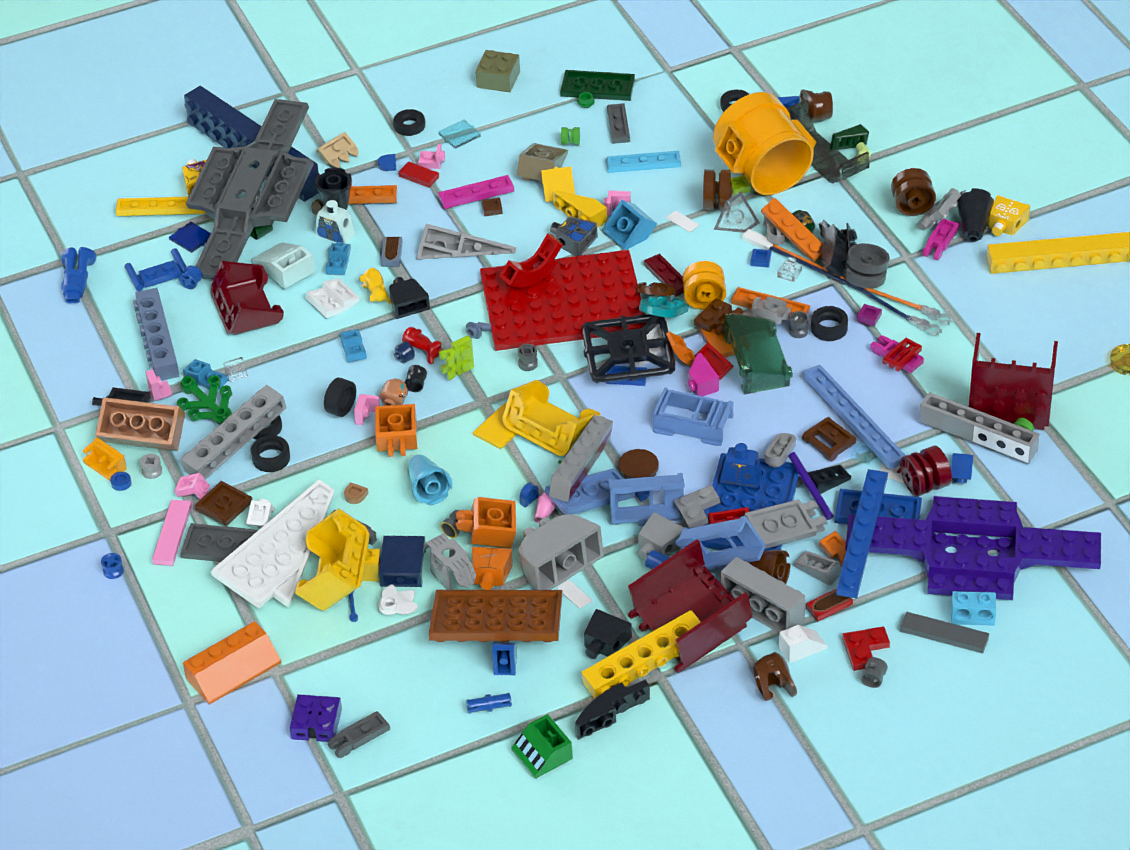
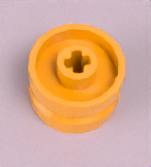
M698 261L685 269L683 273L684 298L690 306L704 310L715 298L724 301L726 285L724 271L721 266L711 261Z

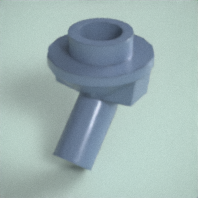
M468 322L466 324V332L471 338L479 339L482 336L481 330L492 332L491 324Z

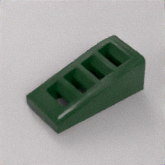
M859 124L834 133L830 149L833 151L856 148V145L860 142L867 145L869 131Z

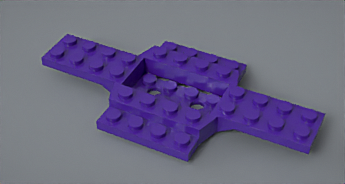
M934 496L933 506L926 520L878 517L869 552L909 555L922 562L928 576L927 594L952 596V591L996 593V599L1013 600L1014 582L1022 569L1034 565L1100 569L1101 533L1023 527L1017 513V502ZM848 514L845 551H847L856 515ZM945 533H954V534H960V535H958V536H950V535H946ZM964 534H968V535H982V536H980L979 538H978V537H968V536H966V535H964ZM986 536H995V537H1003V538H1000V539H991V538H988V537H986ZM954 547L957 551L955 553H948L945 549ZM996 550L999 552V555L990 556L987 552Z

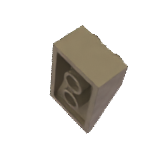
M533 143L519 155L517 176H521L522 179L529 181L533 179L539 180L543 184L541 170L554 169L555 167L561 168L568 150Z

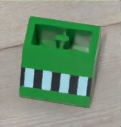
M548 714L529 723L511 747L513 753L535 779L573 759L572 742Z

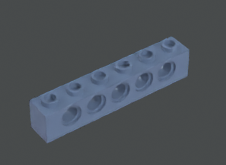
M158 288L135 292L136 300H133L135 312L139 311L136 313L138 324H142L139 325L141 337L145 336V338H142L144 349H149L146 350L148 362L152 361V363H149L150 370L153 369L156 377L160 376L161 381L180 377Z

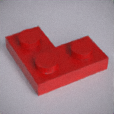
M884 626L847 632L842 635L853 671L865 669L867 660L873 657L871 651L890 648V641Z

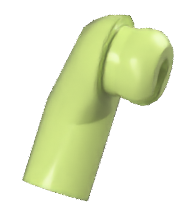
M863 142L856 145L859 154L855 156V159L859 164H862L871 157V153Z

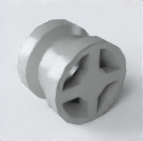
M147 454L141 458L140 465L145 478L155 479L162 474L161 461L158 455Z

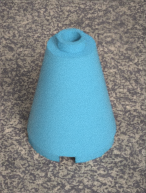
M418 454L413 456L409 460L408 467L414 497L418 502L427 503V505L440 503L447 498L450 488L452 489L450 475L424 455Z

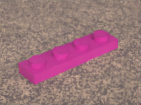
M509 175L441 191L438 192L444 209L514 192V185Z

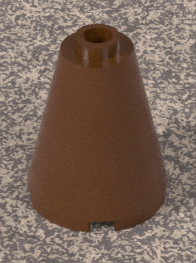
M767 550L763 552L759 561L748 562L759 570L765 571L768 575L787 584L791 568L790 563H787L786 557H789L787 551Z

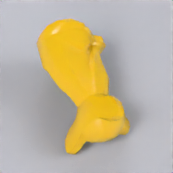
M370 268L359 277L360 281L364 282L362 286L369 288L371 292L369 296L371 302L386 300L387 303H391L384 287V279L379 270Z

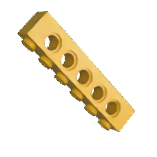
M690 610L581 672L584 686L593 698L596 699L599 695L621 682L627 687L634 680L646 676L657 667L664 666L671 659L679 657L675 640L698 625L700 620Z

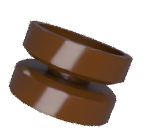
M920 168L905 169L899 172L891 182L892 195L896 208L900 213L907 216L922 215L934 206L936 193L932 186L931 178L926 171Z
M704 169L703 210H713L715 208V199H718V208L721 211H730V199H732L731 170H721L719 172V181H716V172Z

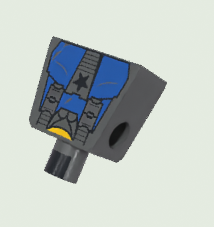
M568 217L562 224L553 222L550 227V232L554 233L556 239L563 244L562 249L574 256H581L598 237L597 223L579 218Z

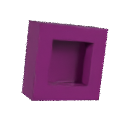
M864 304L857 315V322L875 327L882 315V309Z

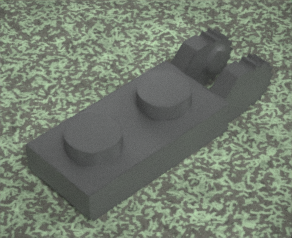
M376 711L343 729L341 733L332 737L327 745L330 749L337 748L335 755L342 758L350 754L352 750L389 731L390 725Z

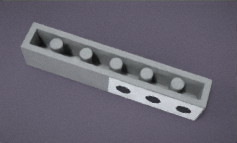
M930 392L920 404L919 422L1028 464L1038 452L1039 433Z

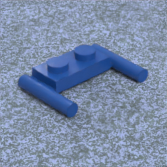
M174 248L171 250L174 260L141 270L139 275L136 274L131 263H126L124 267L136 290L142 291L143 288L179 278L181 274L185 273L184 271L187 266L178 249Z

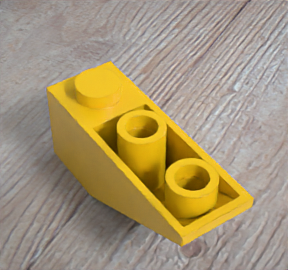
M557 190L553 191L554 206L567 214L568 217L597 223V228L607 222V207L596 199Z

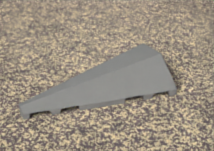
M426 224L416 259L515 253L516 247Z

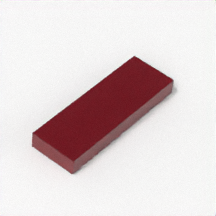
M660 253L644 260V266L661 283L676 287L675 297L684 293L683 276Z

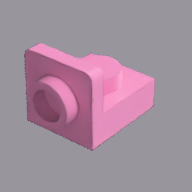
M437 145L436 152L421 151L418 165L428 169H440L441 163L445 162V151H442V145Z
M608 191V197L604 198L607 216H611L612 209H616L622 199L631 203L630 191Z
M153 369L145 372L148 388L154 401L172 396V391L167 381L161 382L160 376L156 377Z
M359 395L354 409L355 424L363 425L365 418L369 417L370 412H375V406H380L379 396Z
M200 473L180 477L174 492L178 497L195 494L201 500L208 493L210 485Z

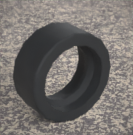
M823 306L815 310L811 316V332L820 340L836 341L844 337L848 331V315L839 307ZM825 320H833L840 324L834 327H826L819 323Z
M337 377L329 384L323 403L326 412L338 417H344L349 413L354 405L357 393L354 382Z
M266 435L259 438L251 447L253 464L257 469L264 472L282 470L290 461L289 444L284 438L277 435ZM271 449L282 452L273 458L260 456L264 451Z

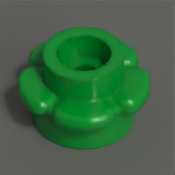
M583 92L579 95L577 103L583 108H589L594 105L595 100L591 93Z

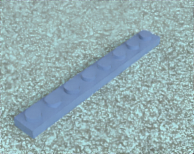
M821 365L803 370V377L889 469L900 466L901 458L906 455Z

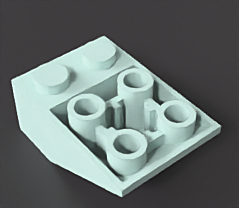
M281 242L251 259L254 264L263 265L266 273L284 289L315 272L313 255L300 245Z

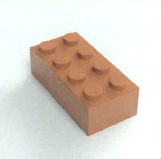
M103 397L95 436L108 443L178 451L185 412L179 406Z

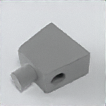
M654 512L638 534L640 548L637 551L638 555L644 560L647 559L651 550L666 556L671 555L680 548L676 544V540L679 539L683 527Z

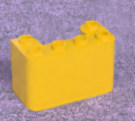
M337 509L307 531L306 546L320 557L317 575L309 581H299L295 590V594L322 611L327 610L361 586L369 532L362 523L341 509Z

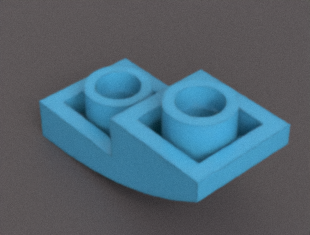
M343 242L332 243L329 250V260L326 265V274L345 275L351 244Z
M197 359L183 370L186 376H191L196 380V383L207 389H210L208 379L213 375H217L220 378L221 385L218 387V390L228 382L227 375L212 370L209 363Z

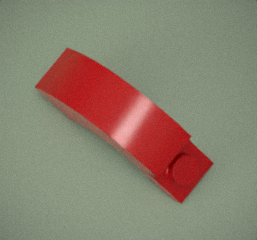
M547 233L532 257L523 262L508 260L499 276L512 287L524 288L532 286L543 280L556 267L558 261L555 258L563 244L553 235Z

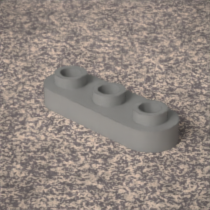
M789 433L776 435L765 452L764 461L770 467H780V465H783L788 455L795 448L796 437Z

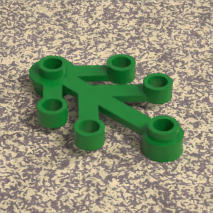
M213 375L209 377L210 389L208 396L198 388L194 378L185 376L180 383L182 391L185 394L193 393L200 401H188L187 398L182 397L177 400V406L183 411L190 409L188 416L191 421L213 419L214 422L221 425L232 415L230 408H228L229 399L232 396L230 386L225 385L219 389L222 397L220 406L215 403L218 387L221 385L219 376ZM208 408L211 410V411H208V412H200V411H199V409H208Z

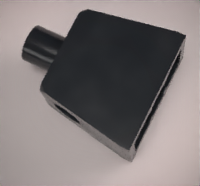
M402 277L394 279L393 284L389 286L395 319L430 310L429 295L415 279L412 278L405 281Z
M596 609L584 632V646L587 648L585 654L591 659H596L599 654L608 657L619 651L632 638V623Z

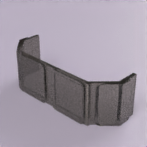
M806 99L786 108L791 120H798L816 141L813 148L814 156L811 165L828 182L833 184L870 167L868 151L848 160L838 150L832 151L830 149L831 144L816 132L808 114L809 100Z

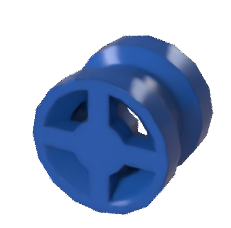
M190 265L185 269V273L181 274L179 281L185 288L191 290L196 288L198 282L201 281L203 273L196 266Z
M108 553L102 557L101 565L106 578L117 579L122 576L124 568L119 554Z

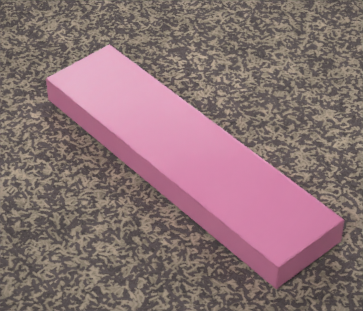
M171 499L153 555V564L174 565L192 508L191 501Z

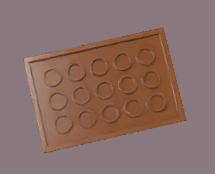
M436 590L429 628V641H559L562 590Z

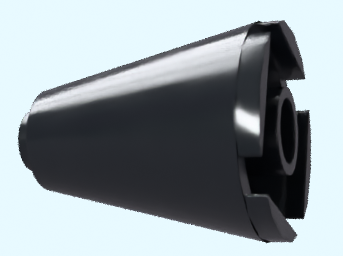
M336 167L325 169V172L321 175L320 173L317 174L315 186L324 206L328 201L334 200L339 208L347 210L352 186L351 174L346 173L345 169Z
M971 188L970 192H966V190L960 192L961 196L957 200V209L964 238L970 242H977L983 237L994 204V198L992 199L991 194L986 190Z

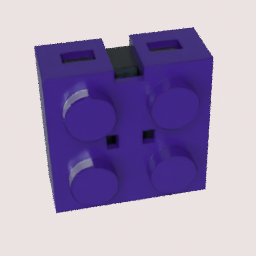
M297 694L289 728L291 739L309 741L310 738H316L317 741L329 742L337 733L342 711L341 698Z

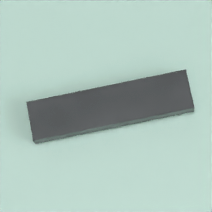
M906 612L900 626V632L979 653H984L990 634L911 612Z

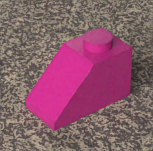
M698 353L690 368L687 386L690 392L704 397L719 391V376L702 353Z

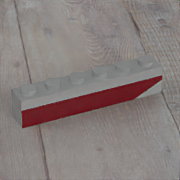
M593 416L553 474L549 492L550 497L569 502L609 443L613 426L612 420L606 419L603 416Z

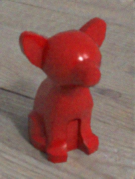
M409 327L403 333V342L407 341L412 347L426 351L429 364H433L434 358L439 357V352L443 350L440 341L432 343L427 336L422 334L420 329Z

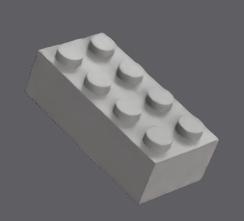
M735 557L721 571V584L734 599L744 592L748 594L753 619L778 633L796 625L803 626L805 624V595L799 590L791 588L783 581L775 579L765 571L759 570L738 557Z

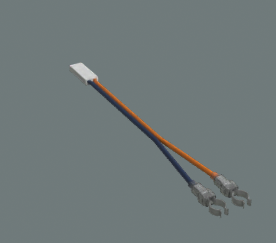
M748 229L742 235V240L763 250H773L864 293L904 317L919 330H927L932 336H939V333H942L939 325L930 324L926 319L906 315L870 292L917 308L929 319L939 320V323L942 325H950V322H953V318H950L949 314H941L936 308L917 305L875 289L854 286L844 276L839 278L835 274L831 275L825 267L770 243L766 236L751 229ZM946 317V318H948L949 320L944 321V320H941L940 318ZM929 328H936L939 330V332L929 330Z

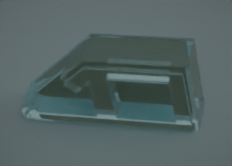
M862 439L851 453V459L867 465L876 456Z

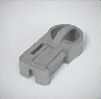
M764 216L763 225L767 227V240L773 244H783L786 236Z

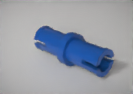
M510 693L494 696L487 694L482 698L466 700L469 714L484 710L491 712L496 708L511 707L512 703L510 702Z

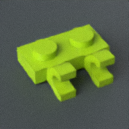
M468 335L451 343L452 348L439 352L441 360L446 358V364L440 366L441 373L445 374L447 372V379L449 381L455 378L456 374L459 376L474 368L472 339Z

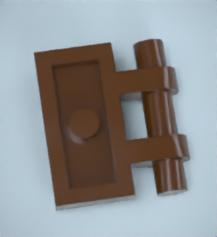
M715 298L694 319V326L709 333L715 329V333L720 336L730 329L732 323H736L740 319L743 310L739 307L732 310V305Z

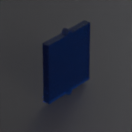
M190 221L169 236V240L193 253L205 245L211 233Z

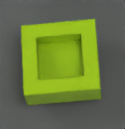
M743 175L731 178L732 194L734 196L751 192V185Z

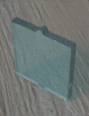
M465 119L438 131V134L445 140V143H449L454 149L481 137V134L474 126H471Z

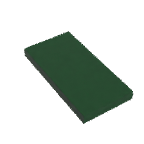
M565 70L560 97L579 98L581 93L589 92L593 95L594 99L631 101L635 74Z

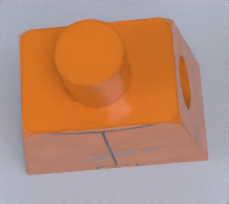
M472 547L473 567L476 573L474 584L480 585L484 590H490L493 586L504 585L513 566L512 549Z

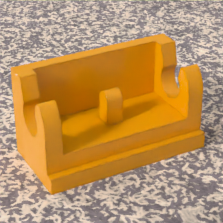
M98 437L83 450L85 454L91 451L83 459V463L109 481L113 474L127 470L124 455Z

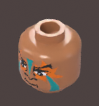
M394 378L384 383L379 397L384 406L403 405L408 395V389L402 380Z

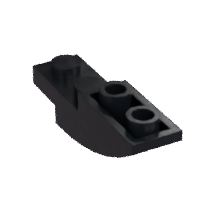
M823 220L818 224L821 230L820 235L824 239V245L820 247L821 258L826 263V270L831 275L835 274L840 278L843 275L847 262L848 245L846 235L834 224L829 225Z
M643 680L627 688L621 682L599 695L583 710L576 720V738L579 740L585 736H590L598 730L610 727L616 723V714L623 713L636 705L650 700V685L648 682Z

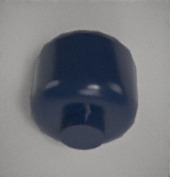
M407 341L397 345L394 349V357L401 363H406L415 357L414 349Z

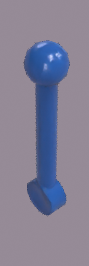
M353 591L349 594L351 609L349 619L351 622H356L358 615L355 613Z

